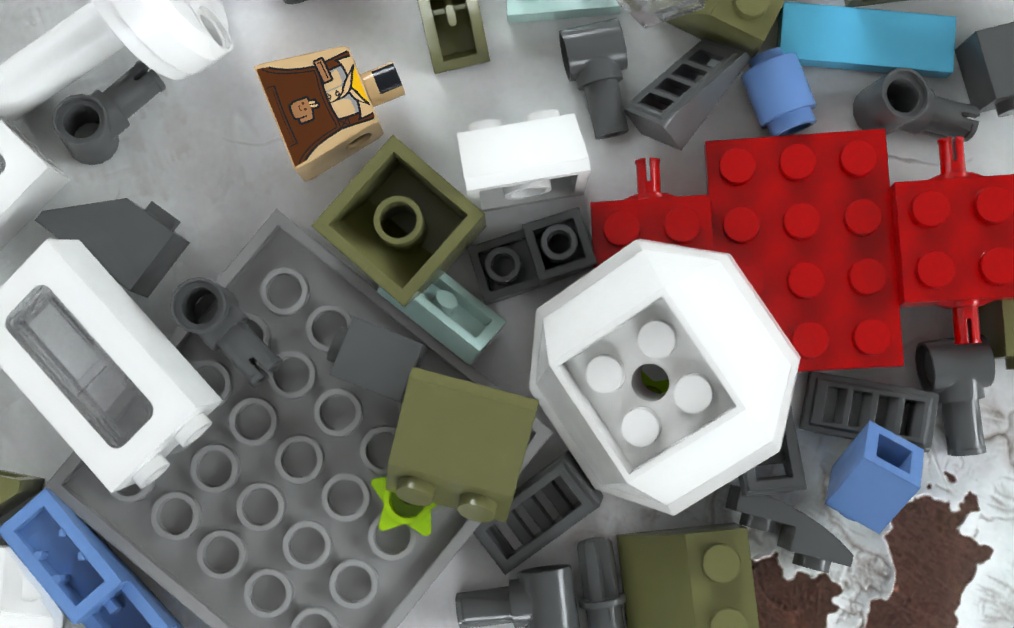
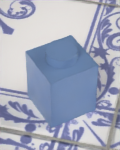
M869 420L832 466L825 505L835 509L845 518L856 521L880 534L921 488L924 449Z

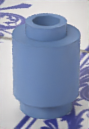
M776 47L752 57L748 62L750 69L742 74L741 79L761 129H768L770 136L793 135L815 124L816 118L812 110L816 108L817 104L797 54H783L782 49Z

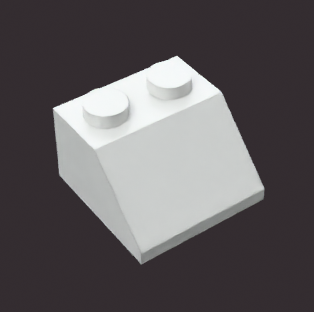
M556 109L540 110L528 114L525 117L526 122L503 125L502 120L487 119L470 124L467 132L457 133L468 200L482 212L584 195L591 172V165L575 113L560 116V111Z

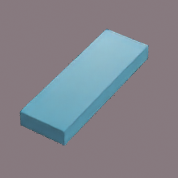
M785 1L778 17L776 47H780L783 54L796 53L801 66L889 73L898 68H910L924 77L947 78L954 70L957 16Z

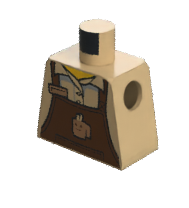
M345 46L254 66L293 167L304 182L314 179L379 139L384 132L373 107L406 95L393 62L360 74L349 47Z

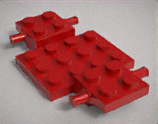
M886 129L705 141L706 195L674 196L668 193H661L660 159L649 158L650 181H647L646 158L635 160L638 194L624 200L590 202L592 245L597 265L594 268L637 239L731 254L801 356L798 372L904 366L900 308L939 306L945 309H952L954 345H969L982 343L980 339L978 307L994 300L1014 299V174L983 176L973 172H966L965 140L961 136H956L954 139L946 137L937 140L940 175L929 180L895 182L891 187Z

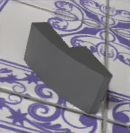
M579 207L523 224V230L467 247L485 305L526 293L597 265Z
M730 485L725 508L741 512L739 524L775 534L777 522L782 523L777 546L794 552L793 564L829 573L831 562L851 567L854 555L821 524L803 512L770 496L743 497L741 487Z

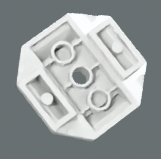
M637 239L536 309L529 390L534 398L539 400L540 407L596 490L674 516L780 451L801 356L731 254ZM644 364H656L664 369L669 378L667 392L655 393L645 387L641 379V371Z

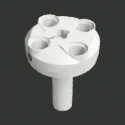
M91 0L0 64V116L9 121L19 120L125 47L152 70L170 79L182 80L191 74L201 72L221 59L233 48L232 40L228 33V20L222 1Z

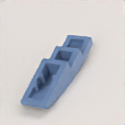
M43 489L0 527L2 538L73 625L83 623L86 628H184L142 580L51 489Z

